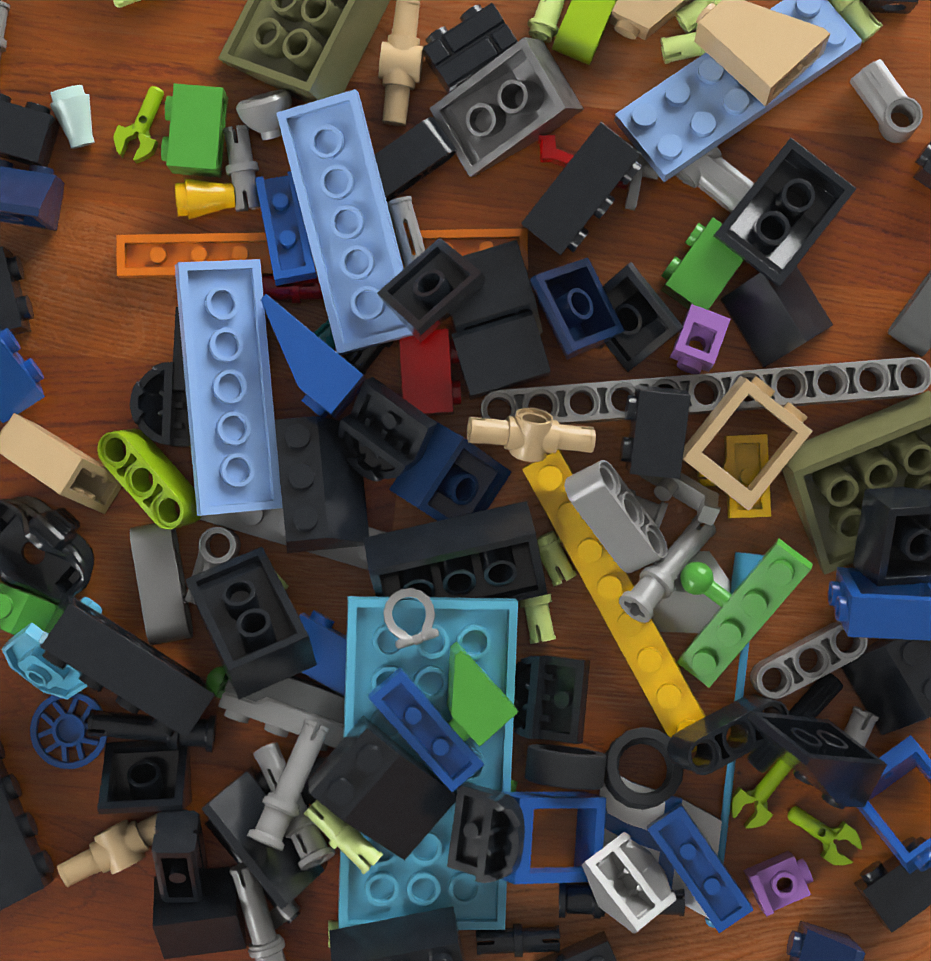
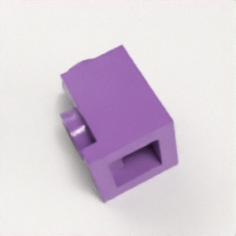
M691 304L683 319V328L679 331L670 358L678 360L677 367L684 372L690 374H700L701 370L709 372L716 361L731 319ZM693 340L699 341L703 346V351L690 347L689 342Z
M789 851L743 870L759 908L766 916L773 914L777 909L811 895L807 884L813 882L811 872L803 858L796 861L794 855ZM780 878H790L789 887L782 890L777 889V881Z

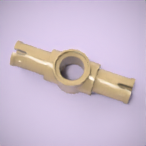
M396 0L392 34L388 35L387 42H382L379 78L383 79L382 85L385 86L382 119L384 124L406 126L410 90L415 89V83H420L424 46H420V39L416 37L420 8L419 0Z
M537 408L519 409L516 411V417L507 416L506 420L469 417L467 425L468 443L503 445L505 450H510L509 452L512 456L527 462L543 461L547 453H556L557 449L592 453L595 447L596 433L594 427L560 425L558 420H553L551 414Z
M157 813L139 823L136 820L129 823L126 819L94 836L95 841L89 844V849L59 864L57 869L66 887H70L100 871L103 873L111 871L112 874H115L146 857L144 852L150 850L149 846L153 844L154 834H156Z

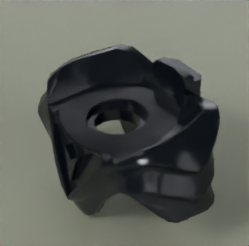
M22 496L1 499L0 580L8 585L31 590L57 603H60L66 592L72 596L80 593L87 587L90 581L94 564L92 548L76 532L80 528V522L65 508L52 510L37 497ZM29 541L37 549L45 552L42 562L34 564L26 559L24 547Z

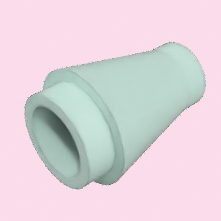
M83 85L70 86L51 92L53 102L49 105L69 140L71 149L95 143L92 133L90 96L85 94Z

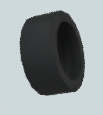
M640 727L626 731L611 743L605 753L607 759L604 783L615 800L628 808L645 810L661 805L676 793L683 780L684 769L673 764L668 757L667 748L671 737L657 729ZM638 744L650 745L657 749L664 757L667 766L666 778L662 785L655 791L648 793H639L628 788L621 780L618 770L619 760L624 751Z
M532 744L527 749L524 777L530 782L552 787L578 790L601 789L604 786L607 756L602 752L578 747Z

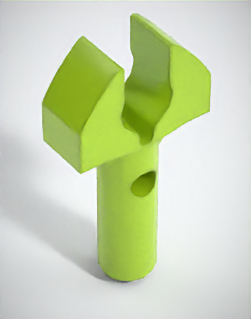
M151 86L134 124L128 127L117 126L113 137L117 152L122 158L127 150L128 143L136 139L137 136L140 141V147L133 158L135 163H141L154 155L158 142L151 138L149 129L164 97L162 89Z
M779 758L755 789L743 791L738 787L731 798V816L736 818L745 804L754 803L755 812L744 823V827L750 829L766 825L773 816L768 811L767 799L792 768Z
M794 806L789 810L788 820L822 842L824 850L820 856L831 864L847 865L853 863L852 860L837 852V846L833 842L834 839L838 841L846 839L862 850L857 831L842 821L839 827L830 828L798 806Z

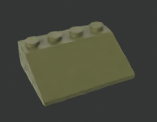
M247 0L218 59L278 90L285 89L291 92L292 97L305 103L344 93L390 0Z
M930 391L806 440L782 469L788 490L824 575L837 570V567H845L853 563L865 489L907 487L931 490Z

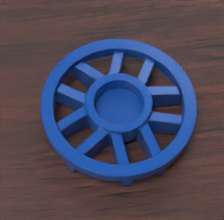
M78 692L71 697L74 699L68 711L59 702L60 699L64 698L52 695L38 706L32 717L30 737L33 747L45 762L54 767L76 769L85 766L99 756L107 743L108 737L103 736L98 740L86 736L88 722L86 721L90 710L103 711L96 699L83 694V692ZM80 700L89 705L82 717L75 714ZM51 704L60 714V717L56 720L45 711ZM40 717L52 728L38 733ZM52 734L56 742L44 749L39 738ZM83 743L97 746L96 749L89 756L86 757ZM61 745L62 761L57 760L48 753ZM76 746L79 760L70 762L69 747Z

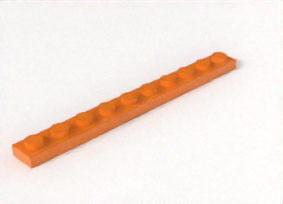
M527 228L420 230L425 250L440 237L462 256L517 240L526 271L528 272ZM405 230L412 255H416L409 230ZM266 233L116 235L117 276L119 278L175 277L174 265L178 262L260 259L262 276H274Z

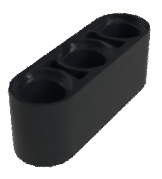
M433 116L423 120L375 154L387 202L398 197L456 154L457 149Z
M755 694L746 695L675 733L668 743V757L676 766L699 775L713 773L767 743L747 719L751 711L763 712L764 710V713L789 715V711L780 701ZM729 728H730V729H731L730 736H729L728 739L726 740L727 732H728V730H729ZM697 746L696 754L692 758V751Z

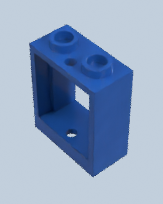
M837 567L836 581H830L828 586V604L834 607L836 621L841 622L848 637L931 641V582L877 587L856 568Z
M910 735L879 757L887 766L865 807H857L909 874L917 869L922 872L931 867V838L909 853L869 803V800L915 767L919 769L931 784V759Z
M584 791L504 792L512 796L522 809L525 822V839L519 868L515 873L501 880L514 885L588 882L582 864L603 848L604 828L608 817L606 797ZM578 808L574 867L530 868L534 809Z

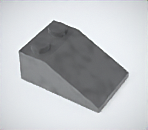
M523 37L429 109L457 149L456 155L469 177H475L536 142L538 135L550 134L581 112L583 107L544 41Z

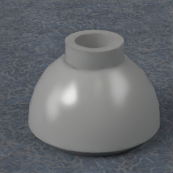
M281 89L247 98L238 103L236 111L245 125L261 134L262 140L282 136L277 112L292 108L291 92Z

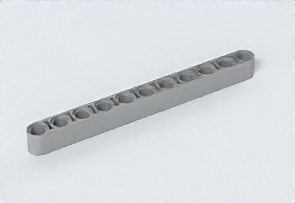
M907 357L493 391L485 396L481 403L480 414L481 418L491 419L488 415L487 407L489 403L499 399L508 403L511 409L510 416L516 417V411L528 408L529 401L532 398L542 396L550 402V414L553 420H558L560 425L625 420V412L614 408L611 396L616 390H625L630 395H634L635 385L662 386L670 389L686 390L691 395L688 415L707 414L714 410L740 376L748 379L750 382L755 376L761 379L775 391L771 398L782 407L787 402L793 406L906 398L922 393L931 384V367L921 358ZM904 367H909L916 373L917 383L914 388L905 386L901 380V371ZM863 370L870 371L876 378V387L872 392L863 389L860 385L859 377ZM822 373L829 374L835 380L836 389L832 395H827L819 389L818 379ZM780 377H787L793 381L795 385L793 397L785 398L779 394L777 381ZM704 383L713 389L714 399L711 404L703 405L695 399L694 388L697 384ZM577 393L586 394L592 402L591 411L585 415L575 413L570 406L571 396ZM752 399L749 402L743 401L735 411L765 408Z

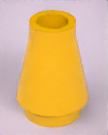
M184 179V183L174 184L178 216H188L190 220L226 208H235V195L232 183L223 184Z

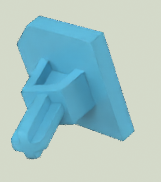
M83 597L80 600L100 614L102 613V608L92 599ZM31 622L10 638L1 649L10 668L43 693L64 699H69L88 687L79 679L82 674L68 664L63 670L42 656L45 650L40 647L39 639L44 631Z

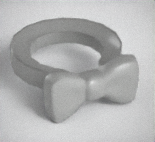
M413 588L401 589L392 594L387 600L384 608V621L389 631L399 639L395 642L397 649H403L413 644L419 645L423 641L439 636L437 628H433L435 618L434 605L430 598L422 591ZM406 597L418 599L426 610L422 632L412 636L400 629L395 624L392 616L395 604Z

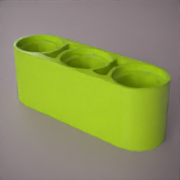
M571 0L554 40L552 50L590 65L617 0Z
M133 428L106 433L101 437L97 448L99 459L155 524L160 528L169 530L190 525L200 520L201 516H197L195 488L141 430ZM123 442L126 445V455L122 448ZM149 471L153 477V485L149 481ZM175 502L179 505L180 516L176 512Z

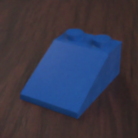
M265 294L261 299V303L298 387L306 394L301 401L320 417L325 418L330 414L337 420L358 395L363 381L366 380L365 376L270 296Z

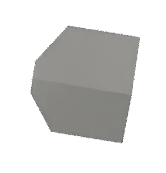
M699 551L690 563L702 562L708 565L713 572L714 581L730 593V580L710 551ZM679 575L674 581L673 593L669 598H662L653 609L652 619L659 632L699 633L720 609V606L704 594L693 595L685 591L681 585Z
M623 832L586 860L582 867L598 907L635 934L677 899L675 893L671 892L664 869L650 851L631 840V836Z

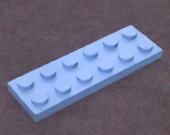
M783 0L770 9L825 28L830 33L824 54L766 107L709 54L704 53L617 112L614 122L662 181L666 182L860 49L861 38L828 0Z
M354 89L277 112L337 353L344 355L413 336L410 330L377 294L404 268L359 92Z
M260 259L178 262L174 266L197 516L283 508L265 309L261 303L263 286Z

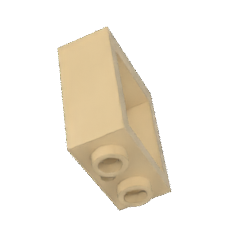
M741 376L737 379L686 443L683 453L684 461L748 511L813 432L803 424L808 418L804 413L789 402L784 407L771 398L775 391L756 376L751 382ZM747 395H749L793 431L746 488L702 452Z

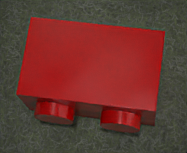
M449 329L434 330L421 343L414 335L399 339L403 399L427 416L454 415V405H461L460 380H452L451 364H459V359L454 341L449 337Z

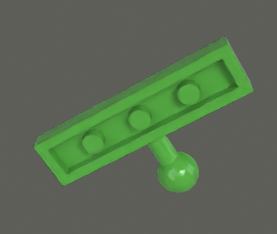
M778 539L732 594L714 581L713 572L708 565L702 562L687 564L680 574V582L684 590L693 595H706L719 605L720 609L679 656L677 663L710 688L810 572L813 564L781 539Z

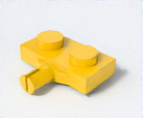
M768 434L724 437L725 460L722 469L747 488L769 461ZM699 471L697 472V477H705ZM709 479L698 480V483L703 486H716ZM770 485L749 511L725 493L727 496L728 519L771 517Z

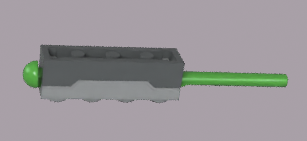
M223 666L211 670L206 678V685L212 689L215 694L214 697L221 698L218 707L226 709L224 715L230 719L242 723H248L250 718L266 723L264 730L281 737H287L289 732L299 735L305 719L314 721L317 724L311 735V741L318 726L323 725L330 730L320 749L321 751H326L328 746L336 748L343 740L345 696L331 688L292 676L238 700L227 675H225L226 672ZM512 779L511 792H515L518 782Z

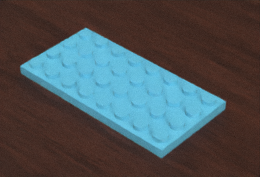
M348 596L343 739L357 722L365 716L433 772L371 702L368 694L401 667L449 722L453 718L447 708L450 647L456 641L514 704L518 620L517 599L429 597L434 605L435 612L433 628H437L439 636L423 641L419 645L413 644L403 649H397L395 642L399 639L389 631L384 621V608L390 597ZM406 597L395 604L392 616L395 624L412 636L422 632L426 610L418 599ZM514 716L481 746L471 737L466 740L467 744L481 758L484 765L465 782L501 792H511ZM455 802L406 860H403L361 833L383 854L374 866L371 865L370 870L363 874L340 850L338 929L453 906L459 930H505L507 882L501 879L491 883L475 882V875L447 867Z

